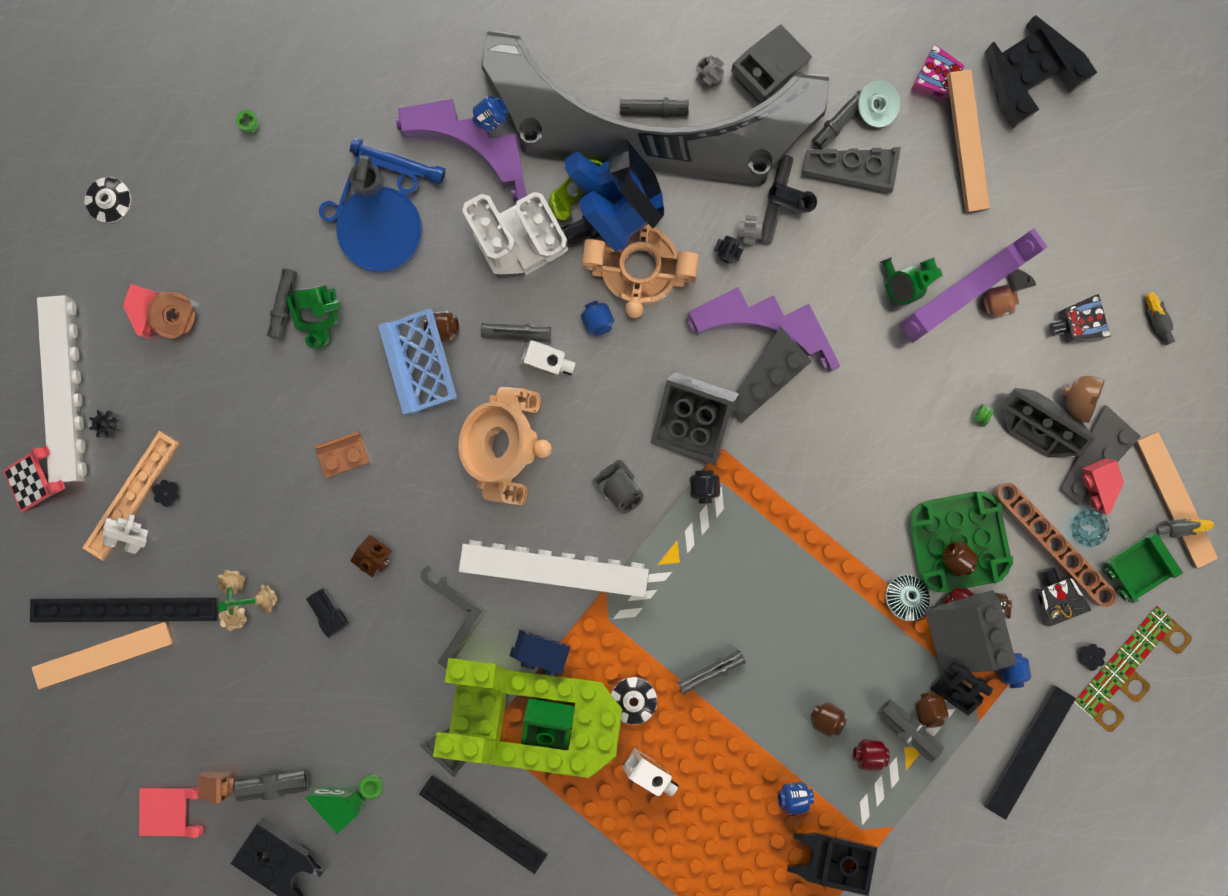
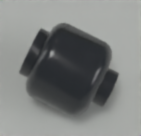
M714 470L695 471V475L690 477V496L693 499H698L699 504L713 503V498L720 496V477L714 474Z

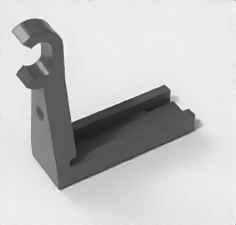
M427 566L421 572L422 581L466 612H470L438 661V664L447 668L448 658L455 659L486 611L445 584L446 577L440 578L438 583L428 579L427 574L431 569L430 566Z

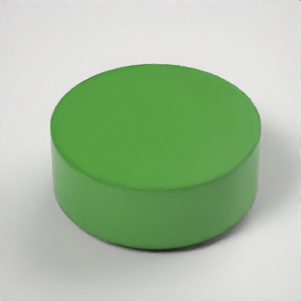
M376 775L364 777L359 784L360 794L369 800L376 799L384 788L383 781Z

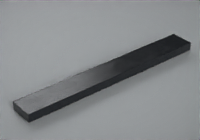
M219 597L30 599V622L218 621Z

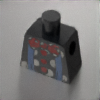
M1099 294L1059 311L1060 320L1050 323L1051 334L1053 336L1064 334L1067 343L1097 341L1111 337Z

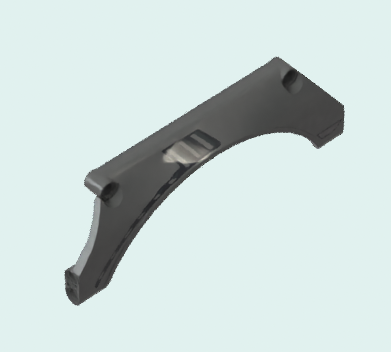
M487 31L482 58V71L487 76L499 98L506 105L510 120L516 132L520 134L521 150L528 155L566 159L578 151L589 160H597L603 164L611 157L612 147L628 140L653 171L762 185L767 180L770 168H773L804 133L824 117L827 106L829 76L797 72L782 89L765 102L730 119L694 127H651L606 116L569 96L540 69L518 34Z

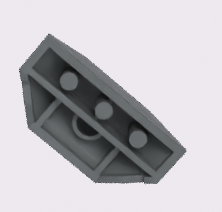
M1014 388L1001 405L1008 433L1046 457H1081L1095 440L1094 435L1080 420L1074 418L1065 408L1037 391Z

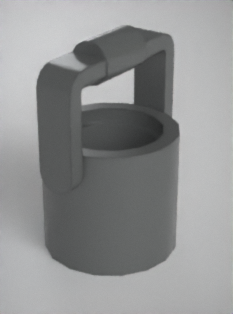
M360 155L359 163L350 171L349 180L354 187V192L358 196L373 197L382 190L384 178L381 172L372 164V159L369 156Z
M617 460L612 465L606 467L592 481L604 499H610L621 513L634 510L640 505L644 497L643 492L633 481L635 476L622 460ZM621 466H622V467L624 468V470L626 471V472L617 473V474L613 475L612 477H610V476H611L613 473H615L616 470H618ZM610 477L602 490L598 484Z

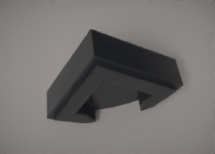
M1016 269L1008 275L1012 291H1020L1036 286L1033 277L1020 269Z

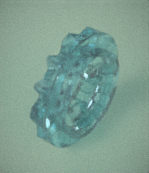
M1091 509L1081 511L1074 517L1071 525L1072 536L1079 544L1087 547L1100 545L1109 534L1107 518L1102 513ZM1089 521L1091 526L1099 528V530L1091 531L1090 535H1088L1087 530L1081 528V526L1088 525Z

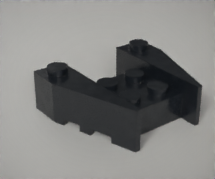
M1037 15L1033 16L1026 25L1031 35L1004 52H1001L995 41L985 51L989 68L991 67L994 78V88L998 93L1000 110L1013 129L1030 119L1039 110L1028 93L1058 74L1069 92H1072L1098 73L1084 52Z

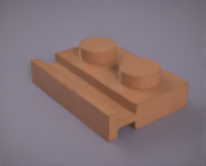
M360 431L314 446L325 478L370 463Z

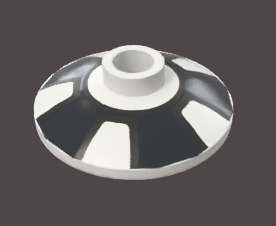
M104 177L94 181L88 187L85 194V206L88 213L94 219L103 223H113L122 219L129 211L131 205V195L127 186L120 180L112 177ZM104 195H108V200L106 202H102V197Z
M630 677L623 679L614 687L611 693L623 709L621 721L632 725L641 724L647 721L656 710V692L652 685L642 678ZM633 697L638 699L636 706H632L629 703V700Z

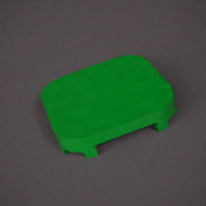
M969 492L927 500L919 503L912 510L909 516V532L917 572L920 580L927 588L936 592H950L955 588L964 589L965 587L971 588L995 584L1003 581V578L1009 573L1013 565V556L1010 554L1002 510L1004 509L1001 502L993 495L986 492ZM953 541L965 542L977 554V567L973 573L956 576L943 564L942 552L949 543Z

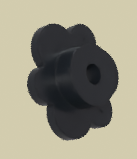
M162 480L160 484L154 485L152 487V492L155 495L154 501L157 503L161 502L164 507L170 506L173 501L178 499V494L176 493L178 490L177 484Z
M1090 644L1088 647L1084 646L1080 649V663L1086 665L1088 670L1095 671L1098 666L1104 665L1103 658L1106 652L1103 648H1097L1096 644Z

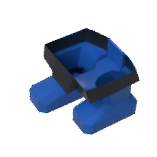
M628 140L612 147L611 157L600 166H597L578 151L565 159V169L568 175L586 195L580 199V209L584 217L615 252H620L626 248L631 236L649 224L653 229L663 218V194L657 177Z

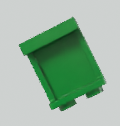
M1157 533L1147 534L1103 562L1106 567L1104 570L1111 581H1115L1119 587L1117 591L1124 601L1131 603L1138 602L1139 597L1167 579L1176 578L1183 574Z

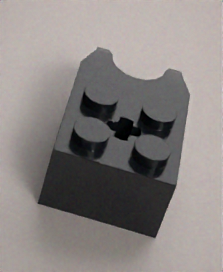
M264 818L256 824L230 863L277 896H306L296 883V874L307 872L320 877L325 871L312 853L301 846V843ZM265 850L269 852L268 858L263 855Z
M794 832L793 839L800 840L804 844L809 845L812 850V857L804 865H787V872L798 874L811 883L869 896L877 854V847L875 845L819 832L807 834ZM847 859H851V863H854V866L849 867L848 871H845V867L842 864Z

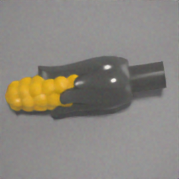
M1149 292L1145 296L1148 306L1146 311L1151 318L1153 328L1158 335L1163 336L1166 345L1175 342L1171 333L1173 323L1165 309L1164 301L1160 302L1156 293Z
M1174 519L1170 520L1167 526L1156 527V533L1159 536L1169 535L1171 538H1180L1212 530L1214 523L1211 520Z

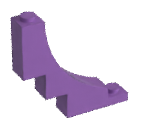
M453 99L398 108L399 116L395 117L398 131L402 130L405 137L434 136L461 144L476 153L491 167L504 188L515 186L511 188L514 202L527 196L515 134L489 138L488 132L483 128H477L472 118L458 121Z
M1034 228L902 321L899 326L912 343L1048 246Z
M739 287L688 311L687 315L689 318L686 319L690 330H695L697 335L728 326L755 327L776 334L782 326L808 357L819 352L820 356L818 359L823 369L827 368L831 372L840 367L810 304L784 316L774 295L748 307Z

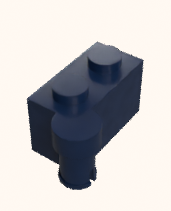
M519 629L515 646L511 648L509 656L520 661V666L532 670H534L535 666L544 669L543 673L556 677L557 673H563L571 645L536 634L533 635L531 632Z

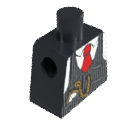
M1055 567L1041 572L1046 584L1036 588V595L1044 626L1051 627L1092 611L1071 577L1059 579Z

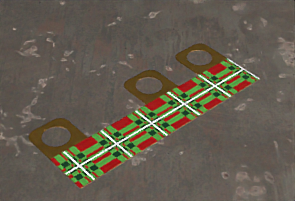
M1156 606L1074 702L1106 731L1113 732L1124 720V714L1109 701L1112 696L1120 689L1132 701L1139 702L1150 690V684L1135 671L1160 641L1174 653H1182L1192 641L1191 635L1161 608ZM1174 632H1180L1185 637V642L1180 647H1175L1170 642V637ZM1133 680H1139L1143 684V691L1139 695L1131 694L1128 689L1129 683ZM1107 710H1113L1117 714V721L1113 725H1107L1103 722L1102 716Z

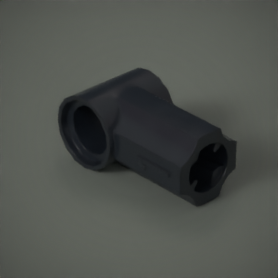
M777 182L773 183L767 196L768 202L790 209L794 214L811 212L817 206V198L814 193L810 191L803 192ZM801 198H803L805 202L804 208L801 205Z
M584 215L581 219L561 227L569 247L589 237L595 238L600 236Z
M325 588L306 598L319 619L318 624L328 638L349 626L347 618L339 608H336Z

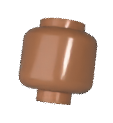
M1008 285L988 289L987 295L983 296L987 314L991 313L994 318L1013 314L1015 312V305L1019 304L1017 291H1011Z

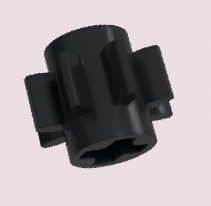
M725 236L724 240L718 239L714 251L718 252L716 258L727 264H732L733 260L739 261L744 250L739 248L741 242L730 236Z
M97 410V416L89 418L92 421V426L89 430L97 431L96 437L102 438L104 433L107 438H112V432L120 430L117 428V422L120 419L113 418L112 411L108 410L104 415L103 411ZM102 421H105V423H107L106 428L103 425H101Z

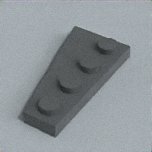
M782 326L736 391L740 396L734 415L741 423L812 362Z
M1107 405L1103 406L1098 420L1090 430L1095 440L1081 457H1077L1060 487V490L1076 505H1079L1089 494L1082 481L1083 473L1081 468L1105 458L1117 460L1118 462L1141 437Z

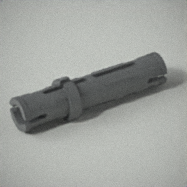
M860 90L854 94L830 121L827 120L824 123L822 130L811 140L814 146L818 149H823L834 136L840 134L843 126L858 112Z
M664 97V100L620 99V114L689 115V99L668 100V97Z
M282 269L273 310L270 311L271 319L266 335L268 337L282 339L285 320H288L289 317L287 314L288 303L286 297L292 295L297 272L294 270Z
M482 322L481 337L524 339L525 342L530 340L550 341L551 327L531 326L530 323L510 325ZM495 329H497V330H513L514 332H513V333H509V332H495ZM519 331L538 332V334L519 333Z
M737 650V652L723 659L718 658L715 660V663L681 681H677L682 694L685 695L721 675L726 676L728 671L745 664L746 661L741 651ZM709 673V675H707V676H705V677H703V678H701V679H699V680H697V681L691 683L692 681H694V680H696V679H698V678H700V677H702V676H704V675H706V674Z

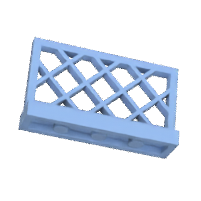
M431 308L390 323L378 325L403 415L415 414L457 398ZM424 316L428 320V326L425 331L418 327L421 317ZM406 324L411 327L406 338L401 335L399 325ZM415 330L423 334L419 346L411 341ZM428 338L433 340L435 345L432 353L423 349ZM409 345L417 349L413 360L409 359L406 354ZM421 353L430 357L425 368L417 363ZM434 360L440 363L441 370L438 376L430 371ZM415 367L423 372L419 383L412 376ZM428 375L436 379L432 390L423 386ZM440 383L446 385L448 396L441 397L436 393ZM421 389L429 394L426 403L422 405L418 397Z

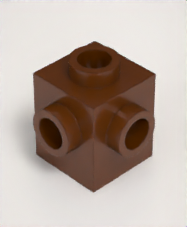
M369 535L358 546L350 562L373 578L378 571L384 572L390 564L388 557L392 550Z

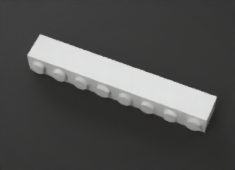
M65 295L37 297L46 446H48L50 455L47 456L49 483H56L59 480H62L63 483L84 482L87 466L83 462V453L86 447L81 430L84 428V420L80 416L82 396L79 393L78 384L81 382V374L77 370L79 350L76 347L75 338L78 337V329L76 324H74L76 304L72 298Z
M469 540V544L462 545L459 572L639 597H645L649 569L644 568L645 564L631 562V566L621 565V560L608 559L607 563L598 562L599 557L585 556L584 560L575 559V554L561 553V557L552 556V551L538 549V554L529 553V548L515 546V551L507 550L506 545L492 543V547H485L482 541Z

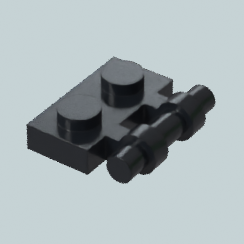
M953 661L948 669L955 674L952 676L947 671H944L932 682L930 690L944 697L946 701L969 716L983 702L984 697L979 693L982 692L989 696L993 688L987 685V681L983 678H977L971 674L967 667L964 665L960 666ZM962 680H965L966 682H968L969 684H971L972 687H971V688L968 687L967 685H965V684L962 683L961 681H962Z

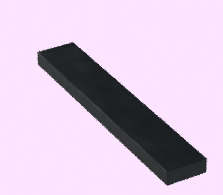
M1053 685L985 803V808L1005 820L1008 818L1076 699L1074 696Z
M434 774L431 775L419 793L427 801L533 874L537 872L548 856L545 850Z

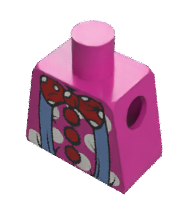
M934 45L911 90L947 100L950 96L947 73L963 71L965 66L939 46Z

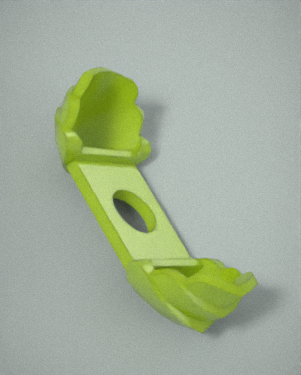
M590 160L597 166L602 165V163L597 160ZM570 176L556 190L554 189L548 199V206L554 217L560 220H568L572 216L570 207L584 194L577 186V193L573 196L569 195L567 191L568 185L574 182Z

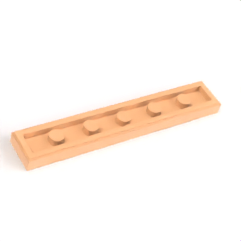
M972 70L947 73L965 212L989 209Z
M158 431L82 549L101 561L105 560L113 548L103 545L102 533L106 518L117 521L119 517L127 520L129 514L134 515L179 447V442Z
M1159 432L1137 440L1138 450L1171 520H1199L1198 514ZM1206 532L1180 537L1194 568H1199L1218 559Z
M163 622L31 668L39 690L174 644L168 623Z

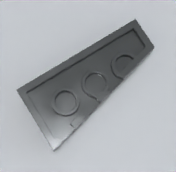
M893 147L892 149L872 148L871 150L851 148L845 151H837V149L807 150L802 175L892 193L901 147Z

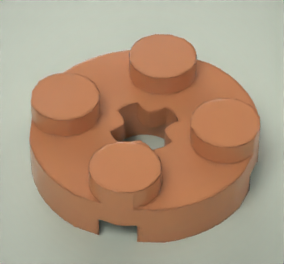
M173 291L157 293L147 308V325L156 334L173 339L186 334L191 329L195 319V312L189 303L190 300L185 295ZM173 308V313L176 316L168 321L166 313Z

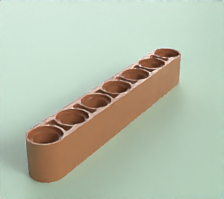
M1002 483L994 487L992 495L1001 502L1004 511L1066 577H1071L1079 590L1092 604L1109 607L1115 603L1117 596L1114 589L1014 484ZM1004 487L1010 491V496L1007 500L1001 496V490ZM1020 504L1026 508V513L1023 517L1017 513V507ZM1037 521L1042 525V530L1039 534L1035 533L1033 529L1034 523ZM1053 538L1058 542V547L1055 551L1051 550L1049 545ZM1068 556H1072L1074 559V565L1071 568L1066 565ZM1085 573H1088L1090 576V582L1087 585L1082 582V576ZM1101 590H1104L1106 593V599L1103 602L1098 598Z

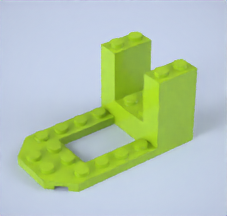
M448 658L445 683L456 686L449 733L437 732L433 757L591 778L617 757L623 709L602 682L512 671L497 664ZM507 694L575 703L569 751L502 742L501 735Z

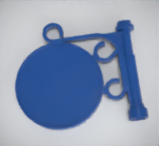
M353 139L349 151L353 153V156L357 157L355 165L359 163L360 155L369 156L372 159V164L378 170L380 166L411 177L414 180V185L410 189H404L402 187L404 177L400 175L397 179L400 191L383 186L382 190L373 197H361L355 193L346 201L351 187L348 176L339 205L333 201H326L319 207V215L326 222L332 223L337 221L336 233L339 245L344 254L353 263L373 272L391 271L407 263L416 253L421 242V217L415 205L407 197L408 194L414 193L418 188L419 183L415 176L424 179L426 177L431 180V183L441 186L446 168L437 165L436 167H430L387 151L383 152L363 145V139ZM327 206L337 208L335 215L331 218H327L324 215V209Z

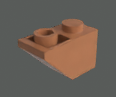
M203 772L200 774L198 780V799L212 803H222L231 797L232 793H234V782L236 781L233 778V772Z

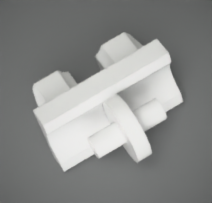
M129 514L127 520L119 517L117 521L106 518L102 533L103 545L115 547L117 540L126 542L124 550L136 554L140 547H145L148 530L141 528V524L133 522L135 515Z

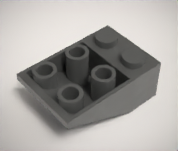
M780 24L742 54L733 63L731 72L763 103L800 70L812 56Z

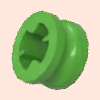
M243 110L237 114L236 124L243 132L252 133L258 128L259 120L252 111ZM247 116L251 120L253 119V121L249 122L248 127L244 123L242 124V122L246 120L245 117Z
M982 404L977 410L973 422H980L981 426L985 427L994 409H987L986 405Z

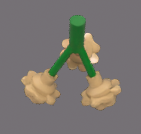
M225 570L223 574L218 575V583L216 585L217 588L221 589L222 593H227V600L218 604V609L223 611L218 614L221 620L220 626L222 628L226 627L227 631L243 627L242 623H245L247 618L245 616V609L239 608V605L253 603V605H259L262 612L270 613L277 601L275 591L271 590L269 585H261L260 590L256 594L257 596H253L251 599L235 601L232 599V594H236L238 590L244 589L243 582L245 577L239 576V571L231 572Z

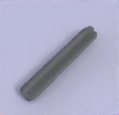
M784 155L779 160L774 183L777 182L787 186L794 160L793 157ZM768 202L762 226V237L759 239L760 242L764 244L772 243L781 206Z

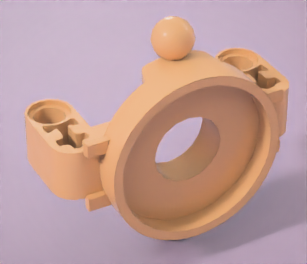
M648 224L632 235L628 246L620 252H615L608 243L606 245L603 241L586 239L583 249L582 268L592 270V276L602 277L609 292L618 300L626 303V314L631 318H638L643 313V306L660 301L674 286L684 287V282L694 283L696 281L699 254L687 251H680L677 254L671 240L660 229L656 227L652 229ZM642 250L648 252L653 257L655 269L650 276L644 279H637L627 273L625 261L630 253Z
M501 387L496 395H490L489 402L478 406L468 415L461 428L458 443L461 462L465 470L473 478L477 479L476 488L482 489L483 498L487 501L523 505L527 499V488L523 484L512 483V479L521 472L526 464L533 462L535 455L539 458H546L551 454L552 446L550 442L545 439L537 441V433L530 428L527 418L522 413H536L539 410L541 398L537 392L523 388ZM504 429L509 437V445L505 454L497 458L493 451V443L496 435Z

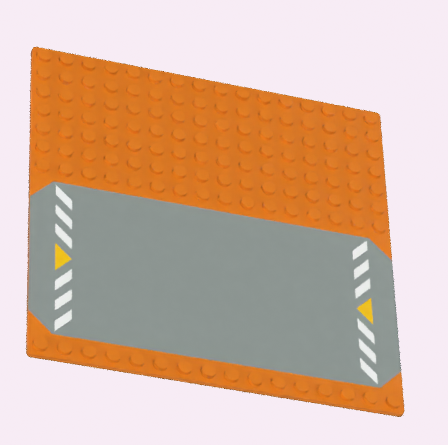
M722 449L717 464L707 463L701 470H714V474L720 477V496L713 498V503L699 504L698 499H693L690 496L689 485L624 564V566H631V562L645 564L644 568L649 569L645 597L601 592L561 641L571 645L563 673H557L558 677L602 682L610 693L623 679L630 677L642 678L650 683L656 692L657 707L654 714L641 724L632 725L621 721L617 757L591 778L526 770L677 896H839L843 890L811 883L798 874L787 872V865H804L812 857V850L809 845L804 844L800 840L793 839L794 832L801 834L819 832L872 844L878 848L1007 688L1008 684L1002 683L1000 675L995 671L970 672L977 678L981 677L986 680L987 685L993 688L992 693L987 696L980 692L979 694L984 697L983 702L969 716L945 700L949 714L948 719L944 721L945 724L933 728H927L926 725H923L926 728L925 731L944 747L940 756L934 761L930 762L913 746H909L877 713L883 704L891 699L905 713L913 716L919 722L915 703L921 699V694L933 692L930 690L931 684L942 674L926 615L914 621H905L896 617L886 603L885 594L888 583L727 451ZM737 650L741 651L746 661L745 664L728 671L726 676L721 675L685 695L682 694L677 681H681L715 663V660L718 658L723 659L737 652ZM539 668L535 673L548 675L543 673V668ZM709 673L706 674V675H704V676H702V677H700V678H698V679H696V680H694V681H692L691 683H693V682H695V681H697V680H699V679H701V678H703V677L709 675ZM965 680L961 681L968 687H972V685L966 682ZM516 696L505 709L501 735L502 742L521 744L528 698L536 700L540 698ZM635 697L629 700L630 705L636 706L638 699ZM540 699V700L547 701V702H553V703H559V704H560V703H563V704L575 706V703L555 701V700H547V699ZM825 702H830L845 712L847 722L839 736L834 735L829 738L813 728L812 723L814 719L810 716L816 705L821 707ZM861 740L881 741L889 749V763L880 772L861 770L857 762L853 760V749L855 746H858ZM634 748H637L669 771L672 776L671 780L679 784L673 796H669L665 792L657 796L628 778L622 766ZM803 782L807 785L808 789H812L814 803L810 804V809L807 813L788 815L784 809H780L777 793L784 784ZM847 859L846 862H843L842 866L845 867V871H848L849 867L854 866V863H851V859Z

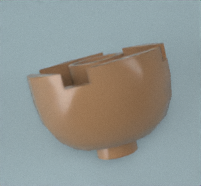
M1081 376L1074 381L1072 386L1067 385L1062 398L1067 399L1066 409L1068 413L1081 422L1090 423L1105 380L1094 376Z

